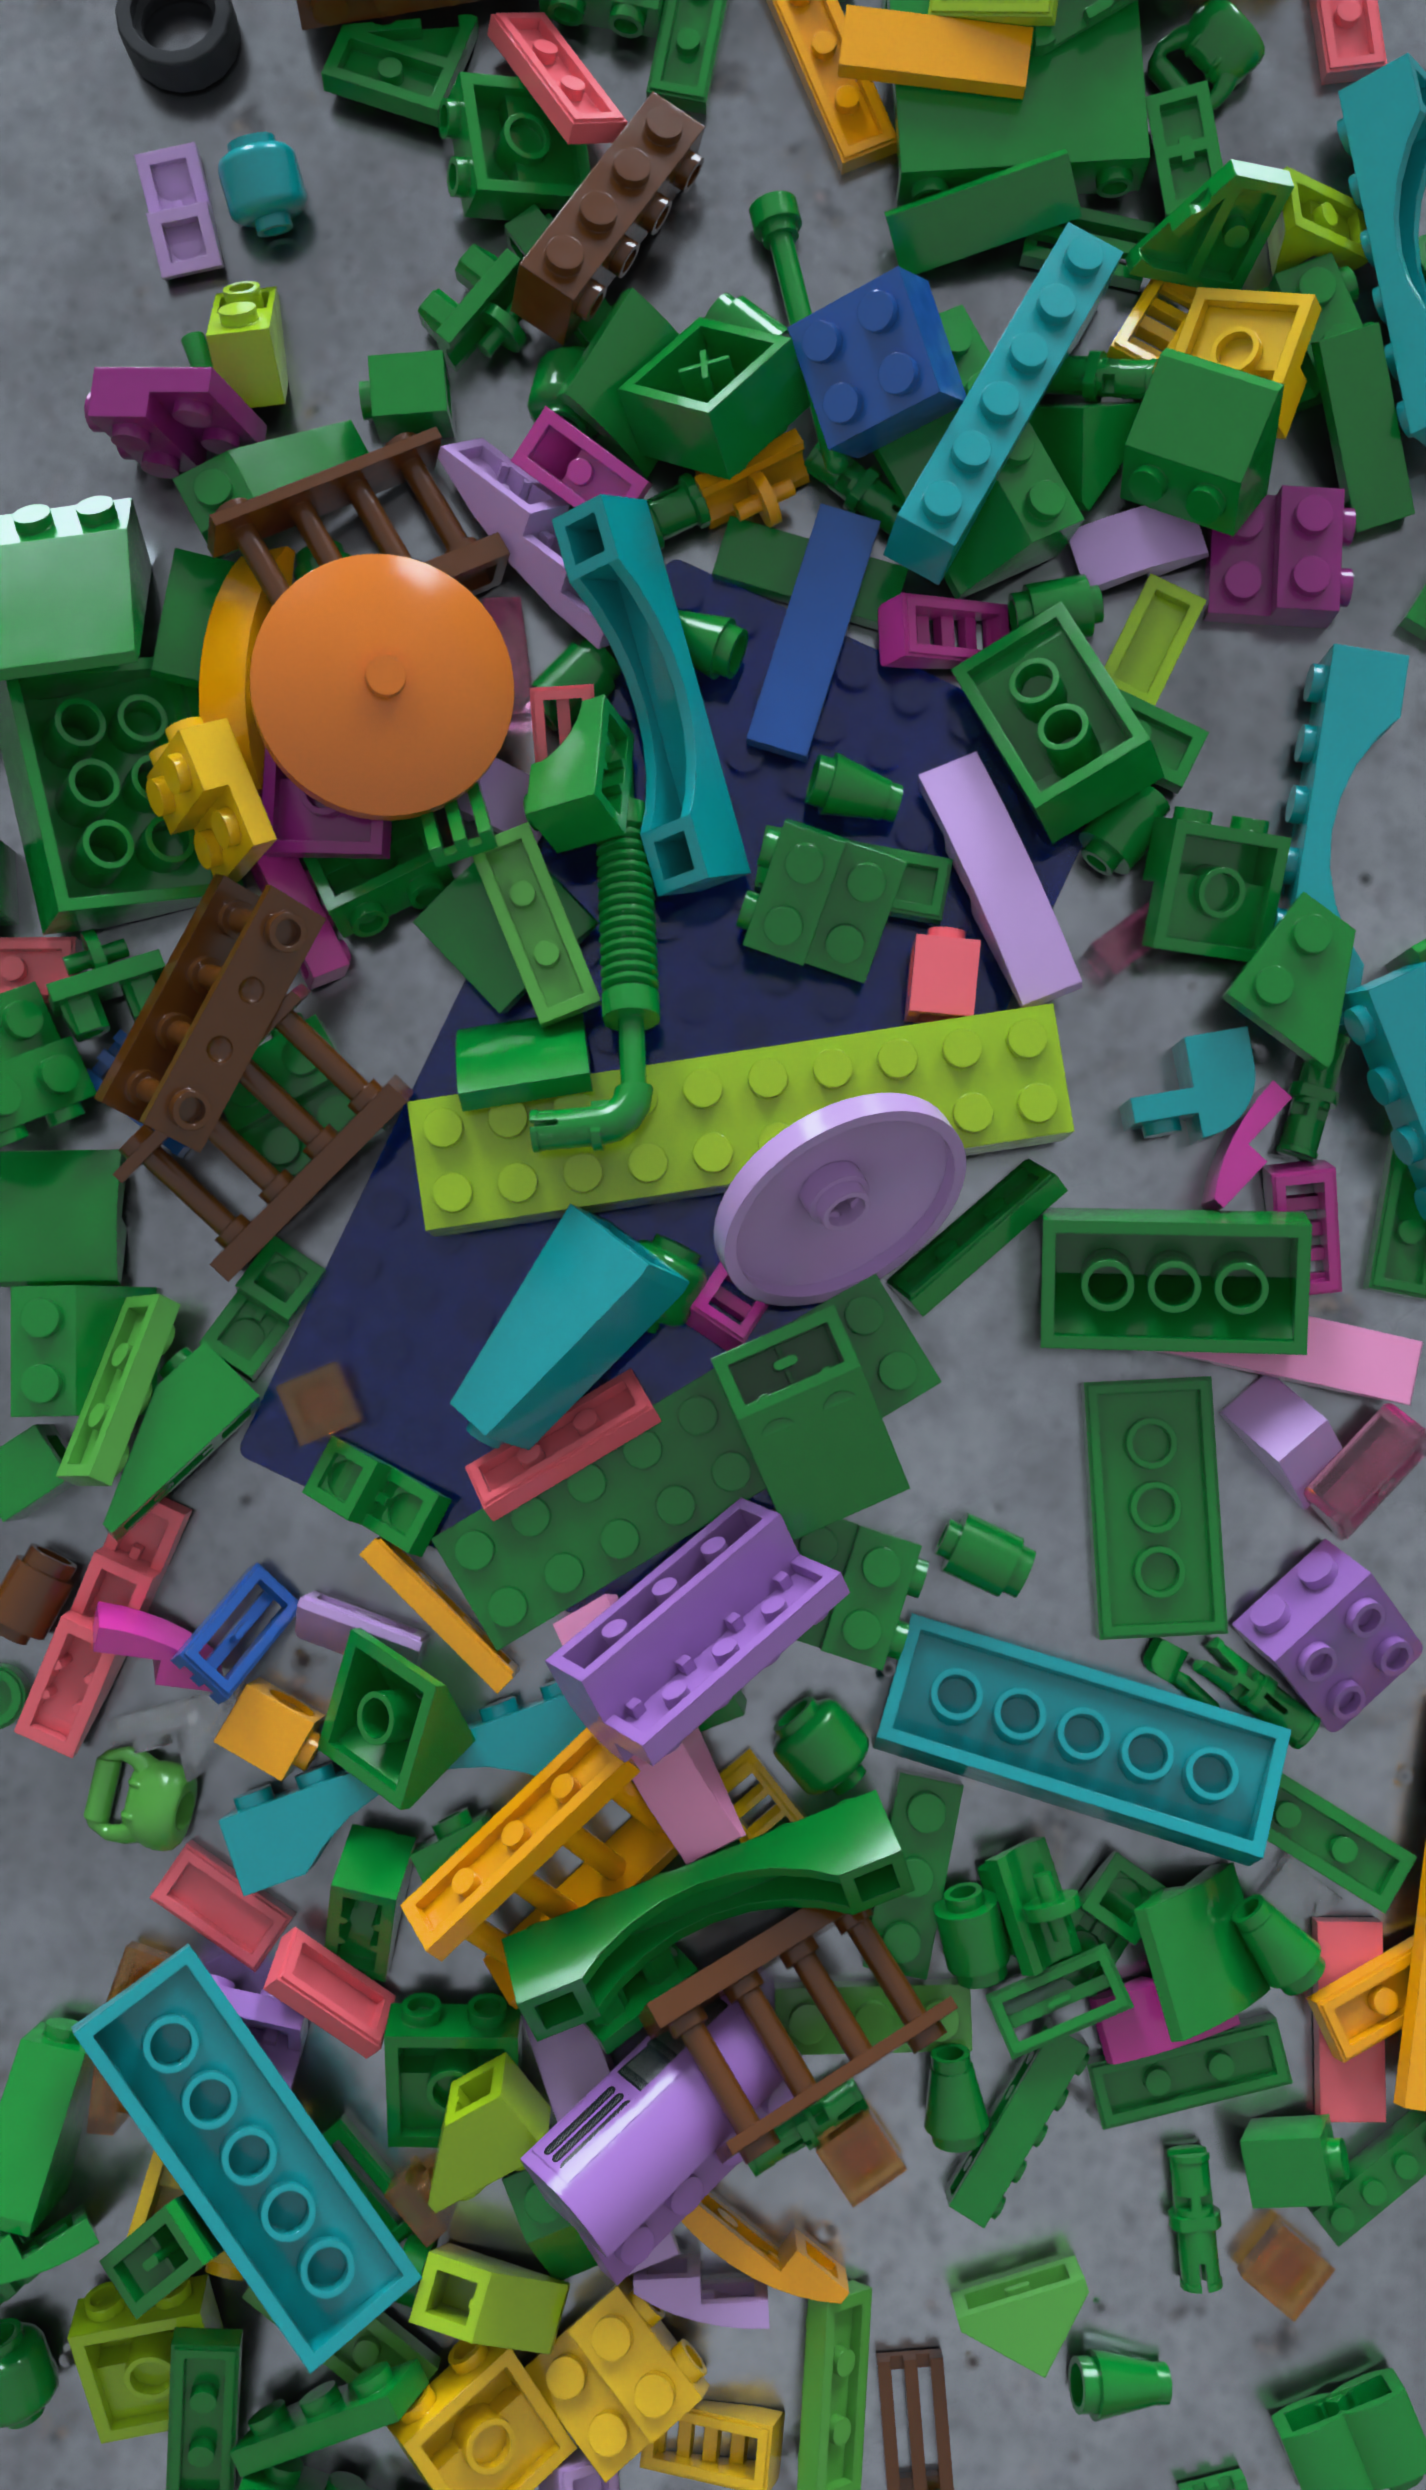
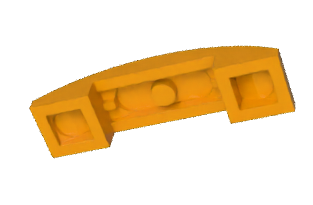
M288 546L269 550L289 586H291L295 550ZM241 556L223 581L209 616L200 662L199 717L202 718L204 723L223 718L228 719L257 792L262 794L265 745L257 729L252 712L250 666L256 637L272 606L244 557Z
M710 2192L703 2198L695 2210L681 2221L694 2236L731 2266L772 2288L806 2299L842 2304L850 2293L846 2268L795 2227L778 2248Z

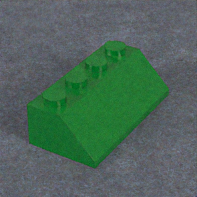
M961 304L941 312L939 315L967 396L991 354L964 306ZM959 408L873 451L894 491L903 503L906 501ZM1028 422L968 536L944 576L955 599H962L1058 556L1085 520L1030 422Z
M1049 1207L1043 1212L1040 1348L1307 1355L1312 1224L1304 1212Z

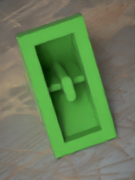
M1073 2255L953 2292L951 2297L962 2333L1046 2378L1089 2290L1076 2256Z

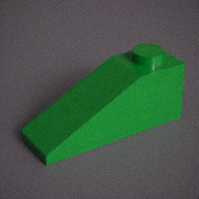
M347 420L227 450L172 480L203 538L208 543L209 515L215 513L225 502L239 497L249 500L369 452L352 420ZM239 549L223 554L216 558L224 559L227 556L239 551Z
M206 1342L202 1343L194 1352L188 1347L183 1348L159 1372L164 1379L154 1390L103 1522L108 1533L117 1542L261 1408L260 1396Z

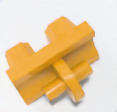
M796 428L775 438L748 463L742 472L733 476L730 480L694 470L695 482L710 512L711 525L708 526L710 530L728 522L730 516L737 517L741 522L759 513L769 528L782 522V514L778 503L795 496L796 488L810 482L806 466L804 465V441Z

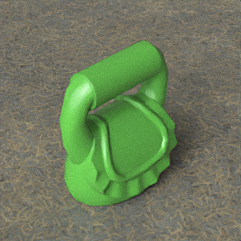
M132 1746L108 1749L96 1758L83 1816L89 1828L104 1840L121 1844L140 1843L151 1850L171 1851L181 1844L192 1820L197 1798V1779L195 1773L183 1764L168 1760L159 1761L148 1752ZM122 1762H126L133 1767L134 1771L131 1778L128 1779L130 1786L125 1808L121 1811L122 1823L111 1824L109 1819Z

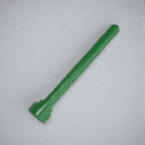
M773 191L760 196L751 204L749 216L755 238L763 243V246L772 253L790 326L812 314L795 246L799 238L798 232L802 227V219L794 194L788 191ZM801 370L824 467L830 474L840 475L848 468V455L828 450Z

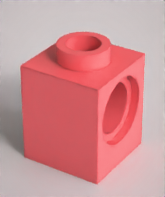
M953 927L928 928L927 935L916 934L910 953L904 1015L905 1022L926 1023L974 1015L981 940L965 939L966 932Z

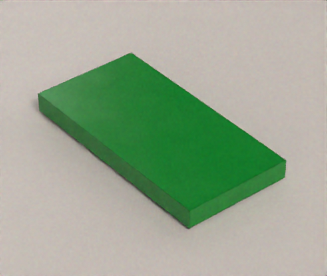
M1212 1377L1080 1383L1096 1638L1099 1640L1228 1634Z

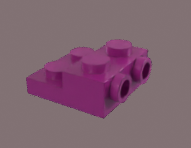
M94 367L91 392L87 395L84 406L86 422L93 432L106 433L111 437V442L117 446V450L123 459L136 460L144 472L160 478H175L179 476V472H186L204 463L207 450L221 454L230 449L265 441L267 425L212 367Z
M1282 485L1276 495H1266L1234 537L1207 528V550L1209 557H1206L1204 599L1207 601L1204 605L1203 621L1327 628L1339 613L1340 607H1347L1349 605L1353 591V570L1341 568L1342 547H1349L1351 545L1356 527L1355 508L1344 507L1345 489Z
M265 747L262 804L277 840L264 855L268 857L390 859L392 821L357 818L340 813L321 804L299 789L281 771Z

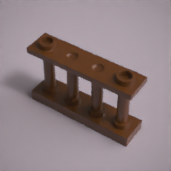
M437 427L418 434L413 432L401 433L388 441L380 449L249 500L243 497L231 499L222 504L215 513L209 515L207 548L212 557L216 558L239 549L271 606L275 604L290 586L263 539L296 526L319 567L343 558L319 516L350 504L353 505L380 554H391L413 559L375 495L405 482L408 483L446 549L443 555L424 563L448 574L466 587L473 595H476L501 584L510 556V552L498 532L480 540H476L474 537H467L430 472L435 470L442 440Z
M215 873L94 1099L201 1153L326 918L272 885H266L259 897L225 875Z
M302 983L285 995L259 1045L276 1029L351 1101L347 1107L355 1115L339 1131L330 1123L324 1128L251 1058L239 1083L306 1145L302 1151L311 1159L295 1176L286 1168L279 1172L220 1116L208 1140L262 1190L258 1196L266 1205L250 1221L242 1213L236 1217L161 1147L169 1137L157 1130L154 1131L145 1124L118 1150L127 1160L112 1174L123 1183L144 1165L218 1234L214 1241L223 1249L209 1265L228 1282L408 1102L414 1093L397 1074L384 1086L379 1084L374 1078L368 1082L299 1016L294 1009L311 993Z
M801 1908L650 2001L638 2015L651 2040L668 2030L674 2040L681 2037L737 2134L715 2151L722 2164L738 2153L745 2164H749L781 2142L775 2129L904 2044L907 2043L913 2054H916L947 2033L941 2020L958 2008L955 2001L949 1996L926 2011L871 1922L870 1918L874 1915L871 1908L855 1915L821 1908ZM836 1926L841 1936L848 1933L904 2024L902 2028L873 2047L816 1954L820 1946L815 1938ZM780 1960L787 1970L792 1967L795 1969L850 2061L819 2082H816L761 1989L765 1981L760 1973ZM724 1995L727 1996L731 2005L736 2002L739 2003L794 2097L761 2120L704 2023L709 2019L704 2007Z

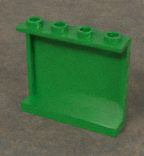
M882 0L883 9L928 14L930 0ZM1138 0L1044 56L1034 57L1032 35L1027 83L1023 100L893 84L899 170L896 193L897 205H905L1064 148L1069 154L1077 195L1097 193L1104 198H1116L1130 191L1140 190L1150 160Z

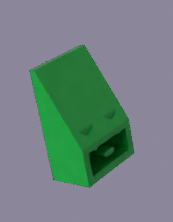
M834 1304L710 1358L776 1511L781 1514L793 1540L911 1489L861 1364Z

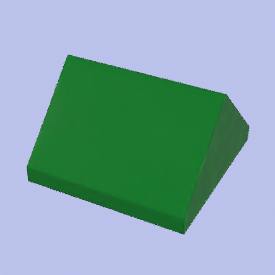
M351 1629L317 1749L399 1810L410 1809L476 1740L445 1684L363 1629Z

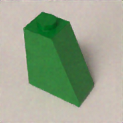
M50 2018L45 2023H38L20 2040L0 2101V2231L29 2237L68 2192L96 2069L90 2057L73 2035L71 2026L79 2021L68 2018Z

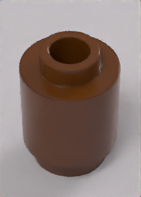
M33 1543L30 1544L25 1555H17L0 1584V1636L20 1645H27L30 1638L44 1640L75 1586V1582L71 1578L77 1569V1565L66 1557Z

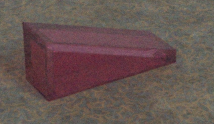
M521 597L482 598L481 603L500 630L511 660L514 678L512 714L530 713L529 688H533Z
M1150 901L1094 941L1084 952V957L1107 985L1154 949L1142 946Z

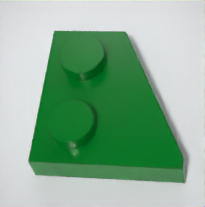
M1231 159L1128 252L1126 263L1129 275L1196 288L1241 290L1294 188L1290 172Z
M1303 891L1221 998L1320 1072L1324 1071L1334 1060L1356 930Z

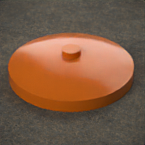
M362 554L340 558L308 572L294 582L275 602L261 625L252 652L250 698L256 726L266 749L281 771L299 789L321 804L340 813L370 820L394 821L411 819L440 810L445 805L466 794L467 791L481 780L498 755L508 733L514 704V678L508 649L500 630L482 603L466 587L443 571L424 562L391 554Z

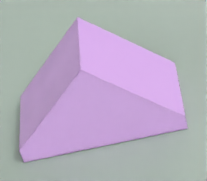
M1261 1375L1218 1412L1304 1510L1353 1469L1328 1419L1276 1377Z

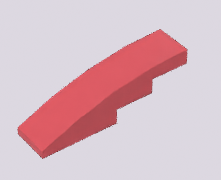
M165 1497L118 1542L108 1533L103 1547L96 1550L91 1558L71 1609L63 1614L58 1622L14 1729L15 1733L67 1757L73 1758L77 1755L126 1658L123 1655L93 1652V1621L98 1601L148 1612L192 1513V1509Z

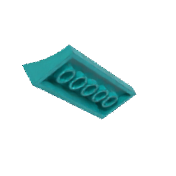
M911 1614L907 1639L897 1662L873 1745L874 1749L1246 1866H1251L1264 1858L1291 1729L920 1615Z
M188 1943L121 1993L71 2026L73 2035L310 2374L422 2279V2276Z

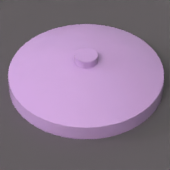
M876 1093L862 1095L819 1109L796 1121L768 1141L751 1157L733 1179L723 1196L715 1218L714 1245L716 1253L730 1279L740 1291L756 1301L777 1306H801L825 1302L874 1274L880 1279L915 1254L935 1234L950 1214L959 1197L966 1174V1153L963 1143L947 1118L937 1107L926 1100L907 1094Z

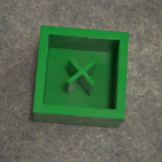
M703 317L695 320L618 388L640 455L727 480L742 472L758 453L775 438L781 436L788 429V426L810 407L792 338Z

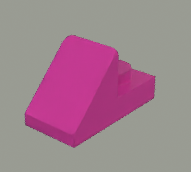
M547 406L544 407L511 459V462L574 508L600 494L643 499L653 485Z

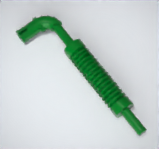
M633 759L626 834L596 842V845H598L596 856H599L597 859V867H599L597 870V878H599L597 888L599 889L598 910L600 911L599 932L601 935L599 943L601 944L600 966H602V1017L605 1027L619 1033L620 1085L615 1087L614 1095L610 1100L591 1101V1107L543 1111L538 1109L531 1110L529 1121L531 1124L534 1123V1126L530 1127V1138L534 1153H541L545 1150L592 1147L593 1151H604L605 1145L621 1141L637 1130L650 1111L654 1088L647 1083L645 1030L655 1027L660 1022L659 974L657 969L658 951L656 947L657 929L655 925L656 907L654 903L655 885L640 835L645 802L635 798Z

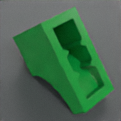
M605 694L582 701L578 718L562 744L543 761L531 764L528 793L523 801L525 816L529 825L535 831H539L557 853L626 834L635 735Z
M352 1824L331 1884L324 1947L369 1978L386 1982L392 1963L402 1912L400 1905L405 1900L411 1878L413 1862L410 1855L415 1849L416 1838L397 1834L388 1829H375Z

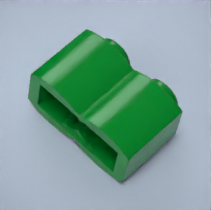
M1393 2368L1363 2374L1342 2384L1333 2392L1303 2398L1287 2405L1271 2416L1300 2490H1408L1418 2485L1426 2474V2438L1407 2391Z

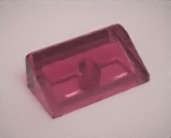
M1386 1403L1305 1488L1303 1494L1307 1502L1342 1541L1345 1538L1348 1540L1426 1456V1429L1394 1404Z

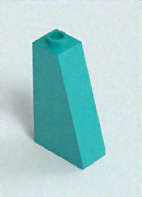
M570 1204L450 1404L469 1421L466 1427L467 1432L480 1442L497 1449L504 1442L530 1450L684 1293L690 1282L613 1222Z

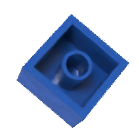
M899 266L787 327L828 450L861 458L959 408L966 398V393L928 280Z

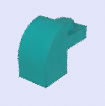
M1247 1026L1187 1036L1177 1042L1172 1047L1180 1090L1134 1097L1127 1100L1119 1107L1123 1130L1129 1131L1142 1128L1144 1138H1155L1181 1132L1180 1122L1186 1121L1190 1145H1194L1208 1140L1234 1124L1248 1107L1256 1081L1255 1064Z

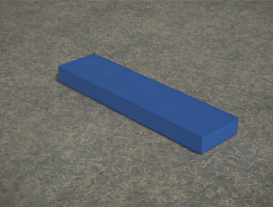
M822 503L820 504L746 737V745L806 763L881 521Z

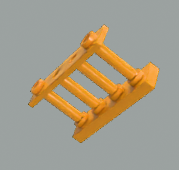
M588 1728L583 1730L400 1905L425 1951L442 1962L459 1944L467 1940L488 1954L483 1959L485 1965L508 2004L517 2010L518 2006L515 2000L502 1938L522 1931L536 1922L547 1921L585 1906L596 1898L610 1896L650 1880L679 1854L648 1808L634 1782L631 1781L641 1772L632 1758L627 1762H623L612 1754ZM612 1799L631 1814L632 1817L604 1843L583 1826ZM564 1846L584 1861V1863L556 1889L536 1875L535 1872ZM515 1893L536 1909L507 1935L486 1919Z

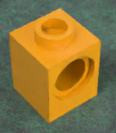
M258 1677L246 1684L216 1736L214 1743L282 1781L296 1767L305 1772L319 1751L317 1748L321 1736L316 1731L323 1721L325 1714L263 1678Z

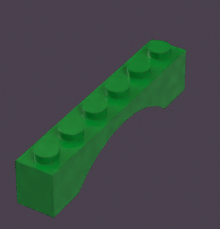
M873 1790L856 1798L842 1800L833 1807L798 1821L782 1824L773 1831L733 1847L719 1849L708 1857L670 1872L659 1873L650 1880L610 1896L596 1898L585 1906L550 1920L536 1922L522 1931L502 1938L516 2004L538 2042L601 2017L619 1991L649 1961L680 1939L715 1922L748 1912L783 1907L821 1908L855 1915L915 1891V1887L876 1790Z

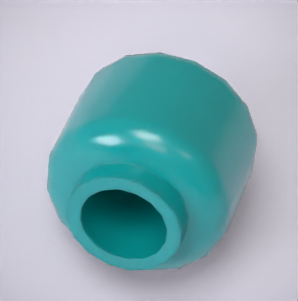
M269 132L246 134L231 140L227 144L228 153L220 159L218 164V175L231 219L240 226L256 228L259 237H272L290 231L293 228L291 219L300 214L305 209L307 203V193L295 151L286 143L276 141L275 135Z

